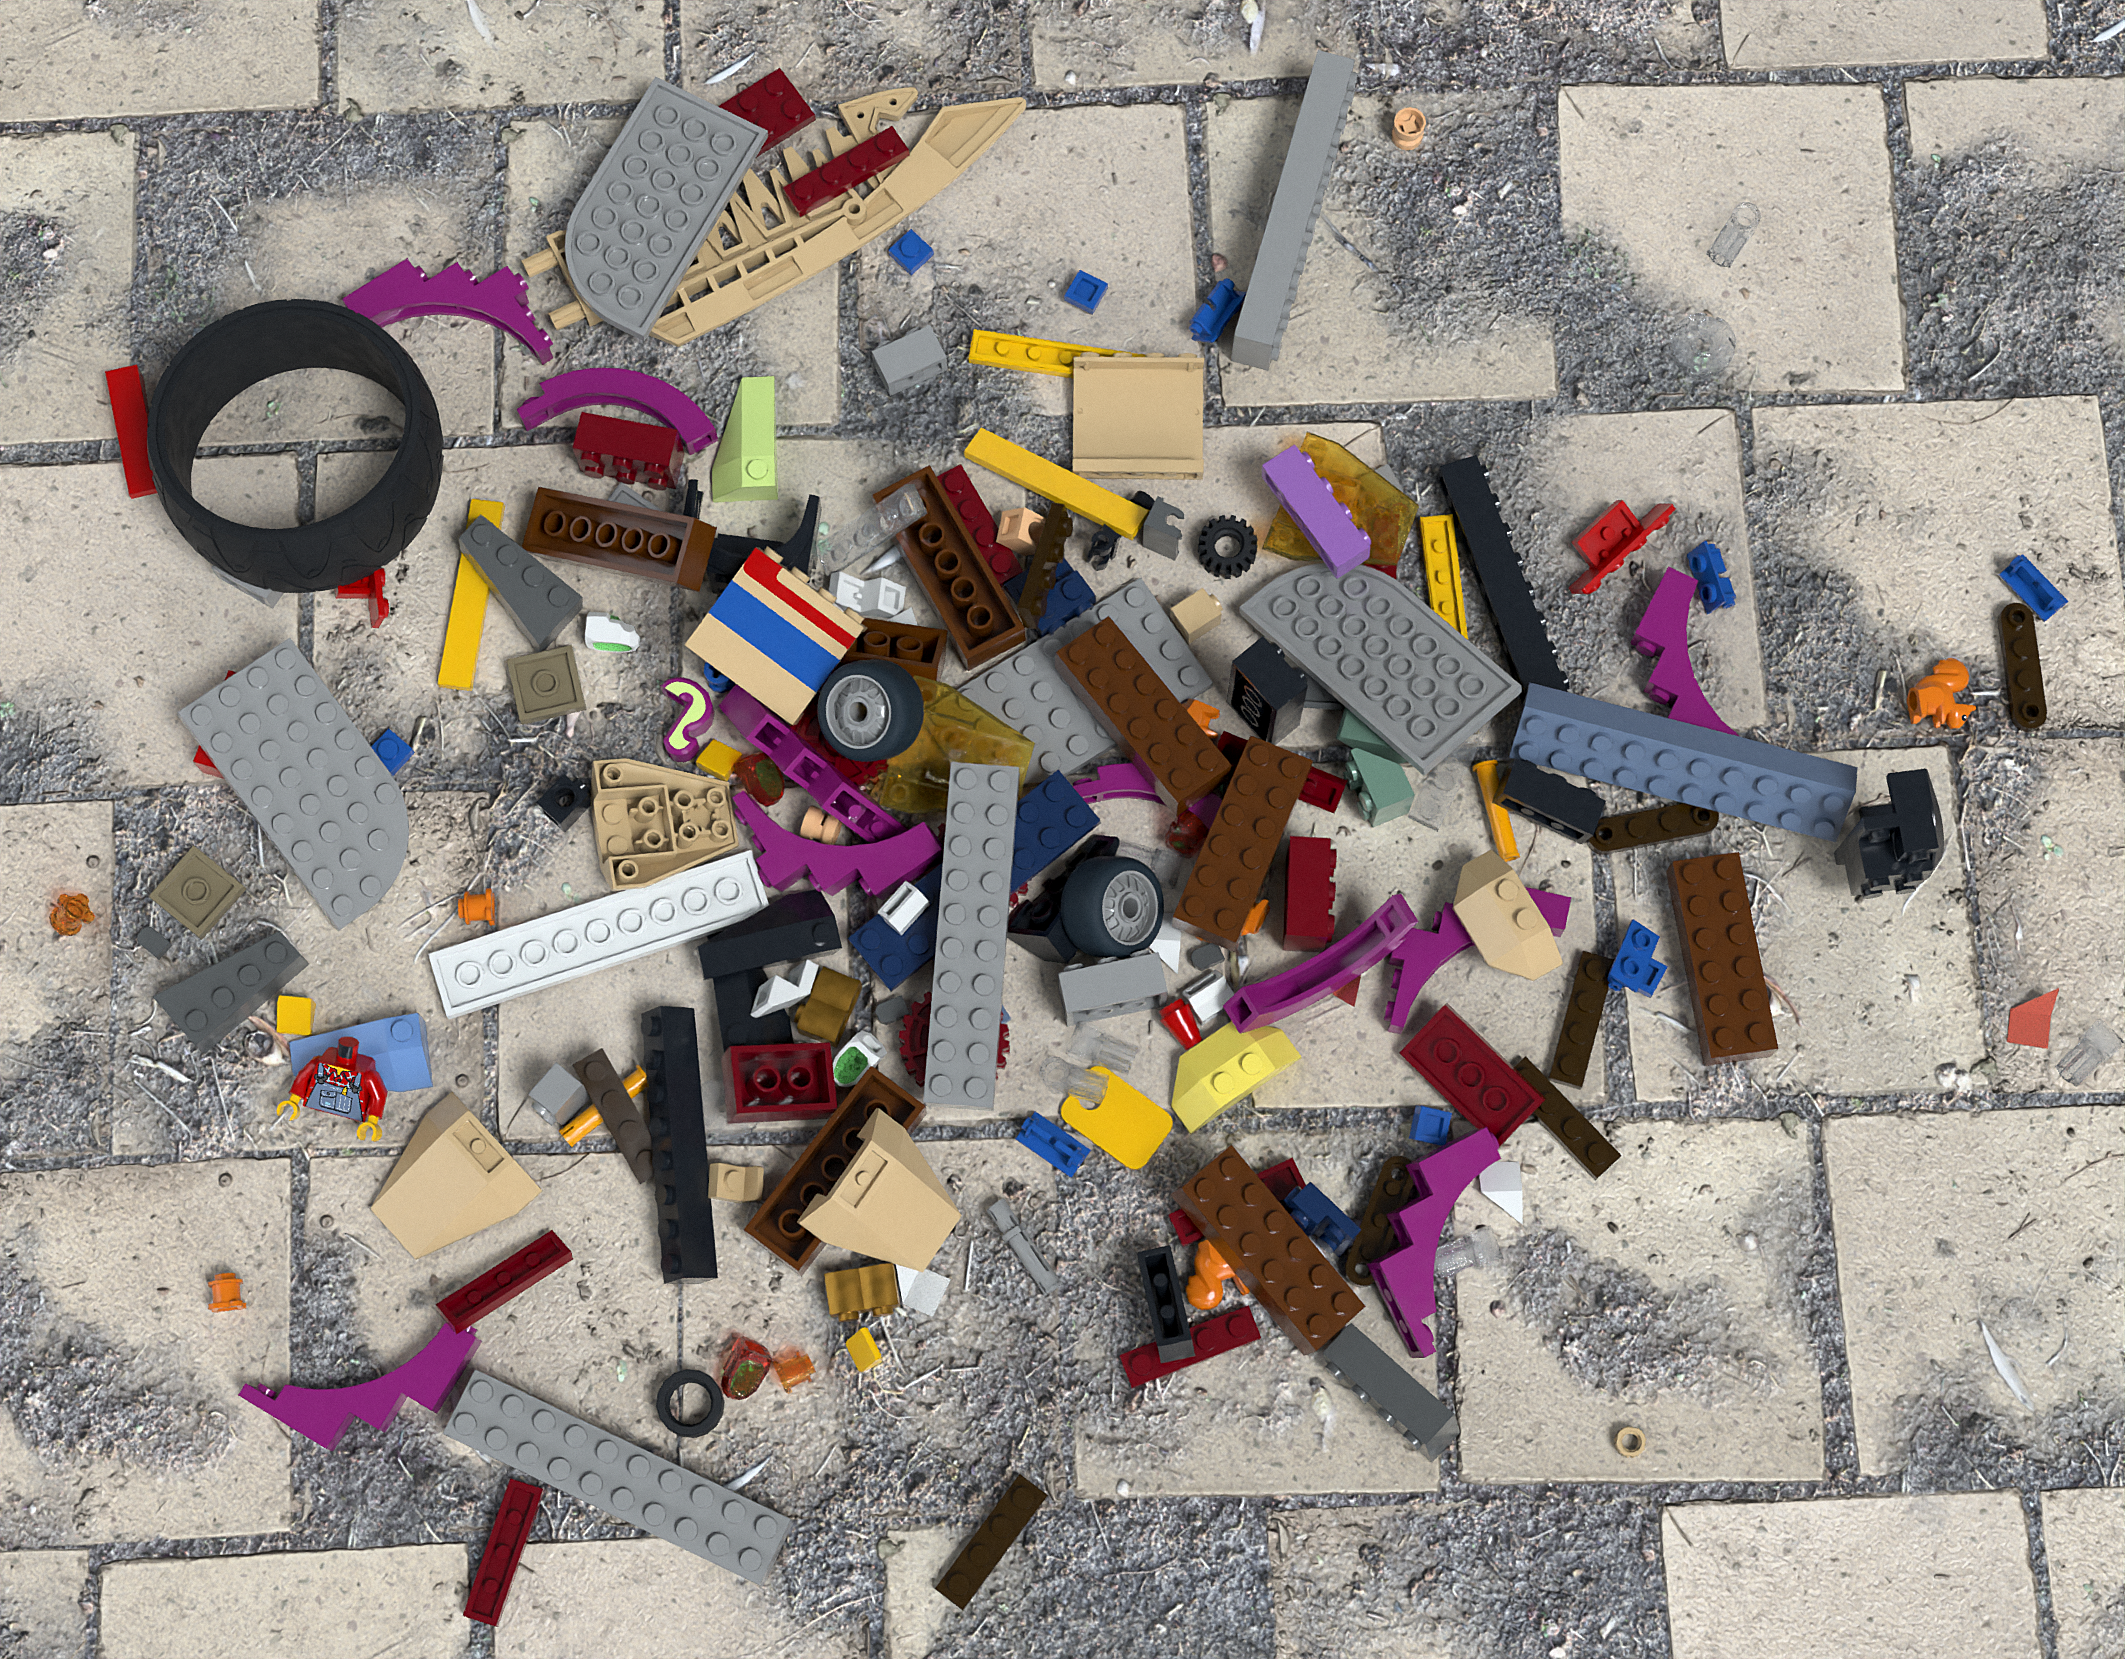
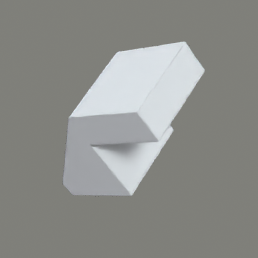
M841 571L831 573L829 592L837 597L834 603L844 611L847 607H850L860 615L891 618L903 612L906 587L882 577L862 581Z
M807 959L790 971L787 981L775 975L759 986L750 1015L757 1018L796 1004L809 995L819 965Z

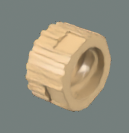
M1626 1426L1617 1431L1614 1445L1621 1456L1634 1458L1643 1453L1647 1439L1642 1430L1633 1428V1426ZM1633 1434L1637 1438V1446L1634 1450H1628L1623 1446L1622 1439L1625 1435Z

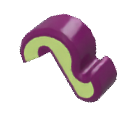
M684 677L667 679L660 685L662 693L683 706L684 709L663 738V742L669 757L673 761L684 763L692 760L699 752L700 746L695 737L706 733L712 726L715 711L709 693L697 682Z

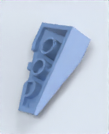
M419 1013L384 1018L289 1042L294 1076H297L298 1072L314 1056H322L328 1047L337 1048L341 1037H353L359 1041L358 1054L372 1057L375 1060L376 1071L379 1072L388 1091L400 1093L433 1087L426 1023Z

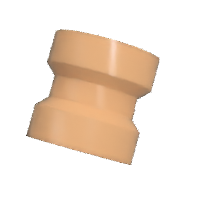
M1409 107L1400 110L1396 114L1391 134L1395 146L1402 150H1413L1421 144L1426 125L1425 116L1421 111Z
M811 805L804 817L800 837L808 840L815 838L820 840L822 844L835 845L842 822L832 815L824 814L820 808Z

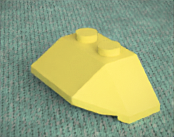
M1231 1021L1179 1057L1171 1108L1191 1135L1301 1059V1055L1282 1029L1264 1026L1239 1034Z

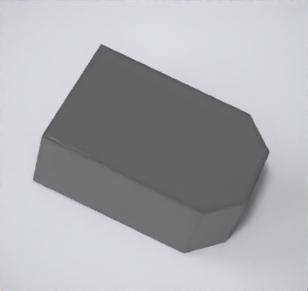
M144 927L137 935L138 943L158 960L172 946L167 939L152 927Z
M1213 943L1194 950L1191 956L1194 968L1200 971L1225 961L1220 947Z
M902 995L878 1004L875 1010L879 1023L884 1025L899 1021L905 1015H909Z

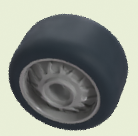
M859 660L841 666L827 679L818 700V720L825 739L839 754L855 761L871 762L885 760L903 753L914 743L923 724L924 702L919 686L904 668L887 660Z
M1099 856L1088 859L1071 873L1064 886L1061 898V917L1064 929L1072 943L1088 955L1101 958H1130L1132 953L1146 950L1153 943L1161 928L1164 916V898L1160 883L1153 871L1137 859L1124 856Z

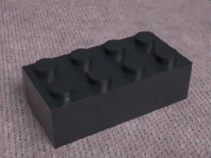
M1262 636L1232 661L1226 702L1259 739L1276 745L1300 725L1308 689L1306 684L1308 680L1298 667L1294 666L1292 668L1284 660L1285 654L1275 642L1269 643Z

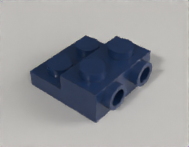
M1065 558L1062 563H1058L1055 572V586L1053 590H1049L1047 596L1046 613L1044 616H1041L1038 627L1035 629L1040 638L1047 634L1053 636L1057 629L1060 627L1065 628L1067 622L1076 616L1080 618L1083 612L1088 609L1092 610L1094 608L1093 605L1096 603L1095 593L1077 570H1073ZM1030 567L1004 584V589L1017 606Z
M1309 1182L1303 1189L1296 1186L1282 1204L1309 1238L1314 1234L1318 1238L1319 1245L1325 1251L1331 1254L1335 1253L1338 1257L1349 1248L1362 1230L1312 1182Z

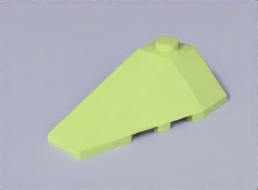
M774 376L743 377L741 379L712 468L713 502L778 500Z

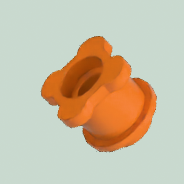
M486 888V894H470L469 891H465L464 898L458 899L459 918H465L467 925H471V921L486 920L489 921L490 926L495 925V894L492 893V888Z
M236 1273L214 1275L215 1281L208 1283V1287L212 1288L213 1303L208 1304V1310L218 1313L246 1309V1303H243L240 1295V1285L243 1284V1279H236Z

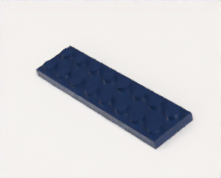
M1059 770L1018 801L1010 896L1101 824L1100 818ZM943 862L913 885L924 895L930 905L902 936L890 927L878 913L848 938L890 992L935 957Z

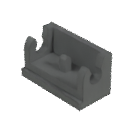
M1157 496L1144 523L1143 547L1175 561L1179 554L1178 543L1182 539V533L1174 525L1167 524V517L1174 515L1178 519H1184V513L1179 508L1163 502L1164 498Z

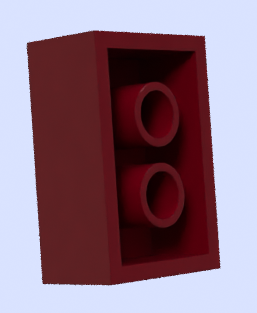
M581 412L572 447L581 472H584L588 477L601 479L603 476H607L628 485L639 482L647 484L652 489L661 491L667 488L676 489L685 454L677 429Z
M1290 836L1286 852L1283 951L1321 953L1324 951L1325 944L1331 943L1332 935H1334L1335 915L1329 914V910H1332L1333 902H1335L1336 882L1330 881V877L1333 878L1337 862V849H1331V838Z
M830 1042L730 1046L721 1056L727 1124L828 1119L837 1110Z

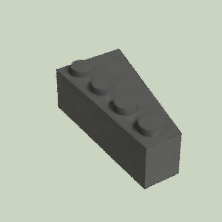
M480 514L459 537L460 551L484 583L489 586L496 599L507 610L517 627L525 634L537 653L545 651L583 609V597L483 515Z
M278 931L152 997L193 1044L206 1054L304 970L309 963L290 941Z
M1352 1323L1324 1350L1323 1356L1327 1363L1325 1369L1336 1380L1341 1381L1344 1379L1352 1387L1350 1391L1364 1404L1368 1402L1377 1410V1416L1389 1427L1393 1426L1402 1434V1438L1412 1448L1420 1451L1431 1463L1460 1433L1455 1414Z

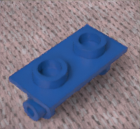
M1228 278L1218 281L1207 297L1213 305L1212 309L1208 304L1203 303L1189 321L1191 324L1189 330L1194 334L1191 339L1213 343L1219 338L1229 320L1240 310L1247 292L1234 290L1235 284Z
M1704 541L1689 552L1687 558L1694 578L1698 580L1697 587L1706 613L1710 614L1721 605L1723 609L1733 607L1736 594L1733 591L1729 577L1719 578L1718 574H1723L1727 571L1720 549L1716 548L1715 544H1708L1707 541Z
M2023 554L2021 556L2018 555L1999 574L2043 622L2047 621L2069 602Z
M1634 919L1629 924L1608 974V986L1614 991H1621L1624 987L1629 988L1635 993L1638 991L1660 936Z
M1036 1111L1031 1118L1028 1117L1021 1127L1022 1130L1015 1138L1070 1178L1073 1177L1091 1151Z

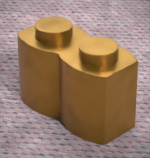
M823 967L820 974L816 973L810 992L811 996L807 1004L801 1003L796 1012L794 1022L798 1024V1033L822 1043L830 1042L832 1047L837 1048L861 993V981Z
M893 1263L824 1274L829 1313L832 1318L838 1317L839 1322L859 1320V1314L865 1312H873V1317L888 1316L894 1314L893 1308L900 1307L896 1272Z

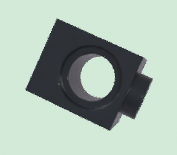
M563 774L536 804L540 811L565 833L591 806V800L587 795L590 790L577 777L570 780ZM572 795L575 797L574 802L570 806H559V801L563 796Z

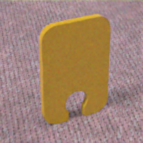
M1094 1066L1087 1071L1081 1082L1089 1088L1097 1089L1101 1093V1105L1094 1110H1087L1082 1107L1076 1097L1070 1094L1061 1107L1062 1119L1066 1124L1131 1170H1139L1148 1163L1172 1129L1173 1120L1168 1112L1103 1066Z

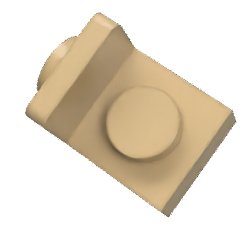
M724 1163L710 1164L708 1198L739 1204L761 1201L764 1187V1168L761 1166L740 1167Z

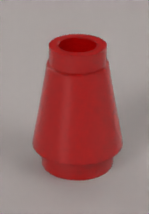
M1182 998L1158 1011L1162 1017L1160 1022L1183 1045L1185 1050L1203 1040L1189 1003L1185 1004Z

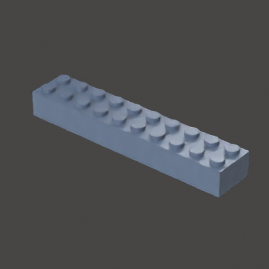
M1530 682L1514 731L1509 755L1510 758L1528 760L1540 766L1836 842L1856 793L1858 767Z

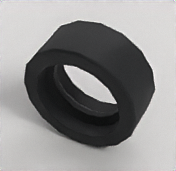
M685 1369L673 1373L663 1382L657 1393L656 1408L660 1420L671 1432L681 1437L697 1438L708 1434L718 1425L724 1413L725 1400L721 1388L711 1376L700 1370ZM687 1383H696L703 1386L708 1391L711 1399V1408L707 1417L695 1424L681 1423L672 1415L670 1409V1400L674 1391Z

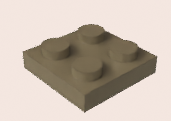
M572 645L507 659L518 715L522 725L587 710Z
M193 845L149 897L202 940L244 893L246 888Z

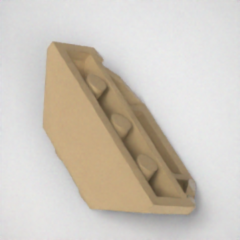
M1492 849L1464 864L1461 869L1452 909L1489 967L1525 977V979L1535 981L1563 965L1550 926L1514 869Z

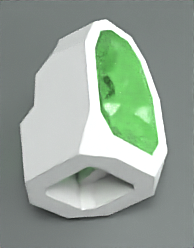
M589 612L587 615L585 630L587 648L604 652H632L639 647L640 637L636 633L634 626L624 623L618 616H611L607 612Z
M863 1030L857 1033L834 1059L833 1072L835 1084L841 1087L857 1084L869 1067L873 1066L875 1068L887 1054L883 1044L871 1033Z

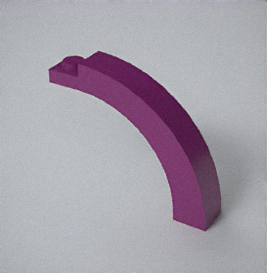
M588 368L555 376L539 383L543 392L542 396L531 397L523 402L521 407L517 408L521 422L527 431L558 415L577 408L592 405H616L641 411L663 423L667 428L677 429L681 443L689 455L718 441L716 429L708 417L684 393L656 377L621 368Z
M1132 763L1097 767V780L1092 781L1091 778H1084L1072 783L1073 788L1087 804L1111 799L1133 798L1153 801L1166 806ZM1212 792L1183 812L1182 815L1190 819L1207 836L1222 803V799Z
M1402 894L1392 895L1367 920L1325 951L1280 975L1240 988L1223 1007L1239 1034L1279 1021L1325 998L1366 972L1405 941L1404 935L1419 921Z

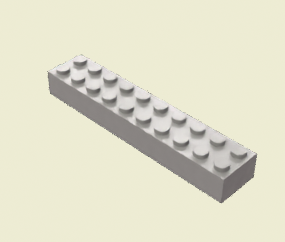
M1320 50L1317 51L1235 330L1231 357L1233 362L1268 371L1271 360L1278 361L1283 333L1287 330L1291 306L1295 302L1299 287V278L1303 274L1308 247L1311 246L1316 219L1320 216L1324 192L1328 188L1332 173V164L1336 160L1340 137L1344 133L1348 118V109L1353 102L1356 90L1355 85L1358 78V73L1353 72L1355 59Z
M951 762L923 1100L925 1106L994 1111L1020 779L1019 767Z
M476 1369L443 1432L444 1435L762 1587L794 1523L788 1517Z

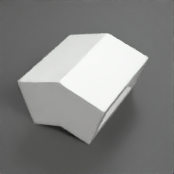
M905 881L880 908L878 913L890 927L902 936L930 904L917 888Z
M1214 970L1181 992L1201 1026L1224 1012L1223 1005L1234 995L1224 976L1217 970Z

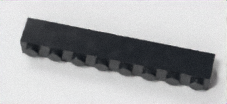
M1477 455L1440 466L1437 481L1449 512L1453 514L1456 531L1511 676L1522 687V693L1519 694L1522 704L1529 682L1568 692L1567 690L1570 689L1567 675L1564 671H1559L1556 663L1558 659L1556 646L1553 641H1548L1544 631L1547 629L1544 615L1541 611H1536L1533 600H1535L1533 586L1530 581L1525 582L1523 577L1524 565L1519 552L1513 551L1510 543L1513 540L1511 529L1507 522H1502L1500 517V500L1496 493L1492 494L1488 485L1490 483V476L1486 465H1481Z
M658 1006L641 1014V1032L644 1042L645 1054L643 1062L647 1077L646 1097L649 1102V1131L652 1137V1166L655 1173V1201L658 1209V1235L660 1237L662 1256L660 1265L664 1284H701L717 1279L718 1273L711 1198H708L709 1170L694 1008Z

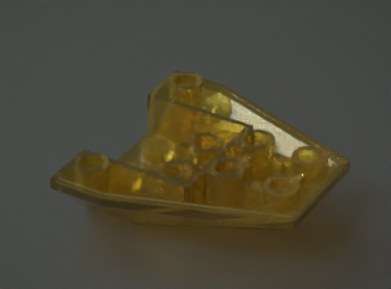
M1307 432L1300 452H1307L1315 465L1313 470L1319 478L1325 477L1334 491L1333 497L1338 503L1343 502L1348 507L1353 517L1351 519L1357 529L1363 528L1371 540L1369 559L1361 564L1397 566L1419 505L1338 442ZM1280 503L1262 549L1293 561L1323 562Z
M914 675L913 679L919 686L924 702L923 724L914 743L903 753L890 758L878 805L911 814L947 812L951 762L1019 767V801L1035 743L948 684Z

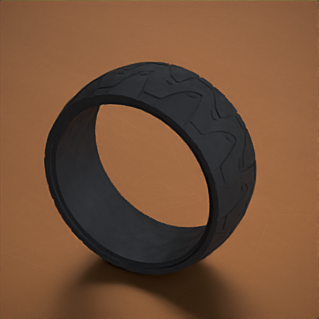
M310 299L273 300L243 308V310L239 309L223 316V319H218L192 337L184 345L185 347L181 348L170 361V366H167L157 384L151 401L152 407L150 406L147 427L149 467L153 472L154 485L167 515L185 540L208 562L240 581L266 590L270 588L272 591L283 593L320 592L338 588L340 585L345 586L373 574V572L381 569V566H385L400 554V551H403L421 531L428 519L427 516L430 515L435 504L441 482L444 440L439 413L432 392L409 353L375 322L360 313L356 314L351 309L329 302L312 301ZM305 368L345 370L375 381L395 395L405 406L404 433L400 447L387 472L359 501L325 520L294 528L267 529L250 527L231 522L203 507L192 496L191 473L193 460L198 444L208 425L231 399L253 384L270 376Z

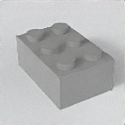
M1142 950L1132 953L1129 959L1118 961L1117 957H1108L1097 961L1095 966L1084 968L1083 964H1074L1065 967L1064 972L1058 973V989L1067 1027L1166 1006L1168 990L1159 952L1151 954L1150 950Z

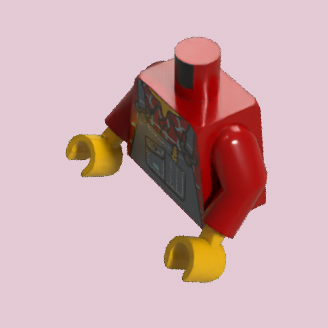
M341 1037L337 1048L328 1047L322 1056H314L298 1072L288 1092L291 1095L289 1100L281 1102L277 1106L276 1111L277 1115L281 1116L285 1106L290 1104L294 1112L289 1121H293L300 1115L299 1101L304 1100V1107L363 1122L357 1129V1137L364 1141L366 1131L371 1127L373 1129L372 1141L377 1142L382 1137V1129L378 1125V1120H381L383 1117L388 1091L379 1072L376 1071L375 1060L372 1057L358 1054L359 1041L353 1037Z

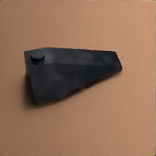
M1093 835L1066 861L1065 866L1067 869L1060 876L1053 880L1048 878L1042 884L1045 890L1032 902L1026 899L1017 908L1008 921L1007 938L1043 961L1068 964L1076 955L1078 948L1069 939L1062 922L1061 898L1064 886L1071 873L1086 860L1099 856H1115L1120 844L1119 838L1116 836Z
M816 889L786 895L696 947L703 981L830 956L842 949L835 915L822 892H818Z
M725 930L707 935V939L710 940ZM763 969L713 979L724 1053L730 1046L794 1044L790 1018L784 1008L757 1018L750 1015L759 986L769 980Z

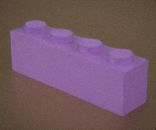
M1294 444L1262 465V478L1334 577L1338 579L1369 559L1370 545L1372 543L1363 528L1357 529L1351 521L1353 517L1348 507L1343 502L1338 503L1333 497L1334 491L1325 477L1319 478L1313 470L1315 465L1311 457L1305 451L1301 453Z

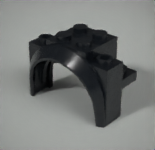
M690 479L688 481L683 515L700 520L704 493L698 491L697 479ZM809 494L802 523L794 536L785 544L780 541L718 533V538H714L706 566L713 594H717L720 597L756 547L764 551L768 546L783 557L780 563L791 571L795 566L811 578L812 569H816L818 561L816 542L822 512L820 497Z
M1926 768L1888 773L1886 780L1891 804L1873 807L1864 806L1859 809L1861 820L1834 852L1836 866L1845 864L1851 896L1862 895L1863 899H1871L1882 896L1884 891L1895 890L1896 894L1914 892L1916 887L1931 876L1941 861L1944 851L1943 824L1938 801Z

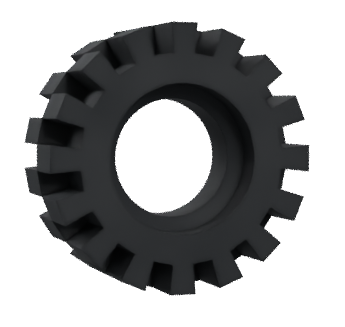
M1225 515L1219 516V521H1215L1213 518L1209 521L1208 527L1206 525L1203 527L1202 534L1199 536L1198 554L1200 555L1201 565L1205 564V570L1208 573L1212 570L1215 577L1219 578L1220 574H1224L1225 579H1231L1232 574H1235L1237 578L1242 575V571L1247 573L1250 570L1251 564H1254L1256 559L1258 539L1257 535L1253 534V527L1251 525L1249 527L1246 526V520L1241 518L1239 522L1236 521V516L1231 515L1230 519H1225ZM1225 536L1235 538L1240 544L1241 549L1239 553L1231 558L1220 556L1215 549V544L1220 538Z

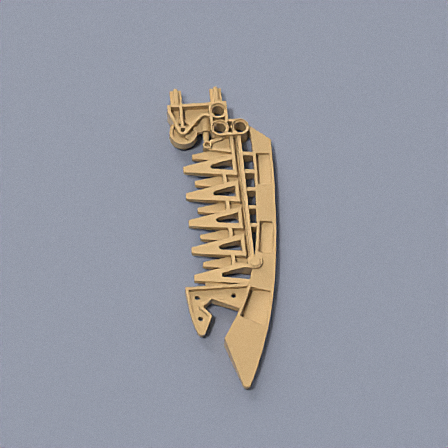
M908 87L886 90L838 104L839 115L850 135L843 137L835 126L825 130L833 158L880 133L877 130L880 118L899 121L917 100V89ZM1022 97L942 107L920 141L909 153L910 156L865 181L873 192L864 200L852 188L801 218L784 195L783 187L789 183L776 168L770 170L769 173L778 202L752 169L749 168L742 180L751 210L735 192L729 201L735 222L724 209L693 260L695 265L689 267L666 305L668 307L680 301L683 307L658 318L649 336L679 347L761 306L860 249L893 228L957 179L1026 109V100ZM895 101L896 104L891 105L890 102ZM860 114L864 116L861 119L857 117ZM792 146L783 149V155L792 182L811 172V169ZM819 148L812 151L817 168L829 162ZM763 207L769 208L781 225L767 230L761 209ZM725 227L738 245L724 250L718 229ZM566 230L556 231L546 236L549 248L521 260L529 278L558 265L576 301L548 313L556 331L583 318L586 319L590 327L604 321L584 303L572 283L565 255ZM792 249L791 251H789V252L783 254L782 256H780V257H778V258L775 257V256H777V255H779V254H782V253H784V252H786V251ZM764 261L768 262L767 264L748 274L747 269L752 268ZM734 275H739V279L719 288L717 283ZM710 288L712 293L692 303L690 302L689 296Z

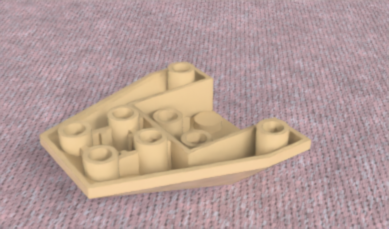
M627 758L592 762L591 811L600 869L612 891L649 887L739 846L729 782Z
M451 1092L425 1115L370 1209L414 1259L417 1260L517 1215L542 1190L461 1100Z
M876 1108L857 1135L858 1138L864 1141L863 1145L828 1195L816 1194L797 1223L825 1243L924 1272L962 1215L906 1129L882 1110Z

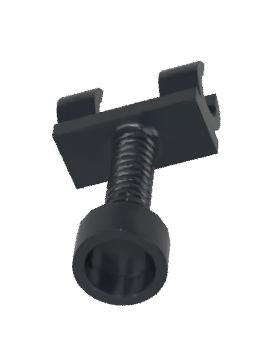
M1137 491L1129 500L1149 510V513L1155 502L1144 491ZM1104 524L1100 531L1092 536L1087 564L1093 556L1099 555L1104 560L1097 565L1096 571L1105 569L1109 558L1113 560L1116 556L1122 535H1119Z

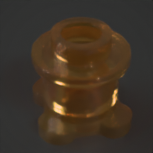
M81 893L77 896L61 894L57 899L59 907L54 908L49 916L52 927L64 936H73L81 930L82 922L90 924L94 920L95 915L88 906V897Z
M799 1350L795 1351L796 1355L782 1362H779L777 1359L772 1361L787 1394L793 1392L791 1388L807 1380L809 1383L813 1382L810 1375L816 1373V1370L808 1353L801 1356Z

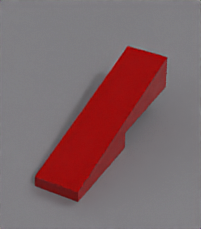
M137 364L105 371L129 496L131 499L156 494L157 490L152 478L153 472L149 467L147 452L149 408L144 377Z

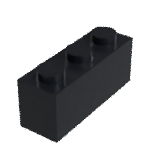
M1517 758L1505 767L1492 803L1579 844H1583L1594 835L1606 800L1597 797V794L1591 789L1578 788L1568 783L1561 775L1548 774L1538 769L1533 762Z
M1167 1245L1136 1252L1161 1363L1195 1356L1171 1246Z

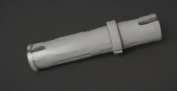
M1003 1198L989 1207L986 1212L1003 1234L1002 1240L1005 1244L1009 1243L1043 1295L1047 1296L1063 1284L1062 1281L1054 1273L1045 1257L1026 1231L1028 1227L1024 1222L1020 1223L1006 1200Z

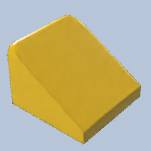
M713 739L696 760V765L702 771L727 782L743 754Z
M279 995L277 1001V1033L311 1036L316 1003L313 999Z
M868 1328L860 1329L846 1341V1347L859 1372H864L882 1362V1355Z

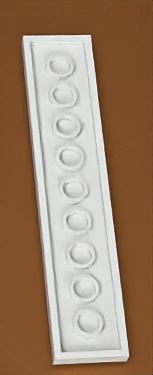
M752 850L678 873L646 888L625 890L428 955L448 1019H452L727 930L769 906L758 874Z

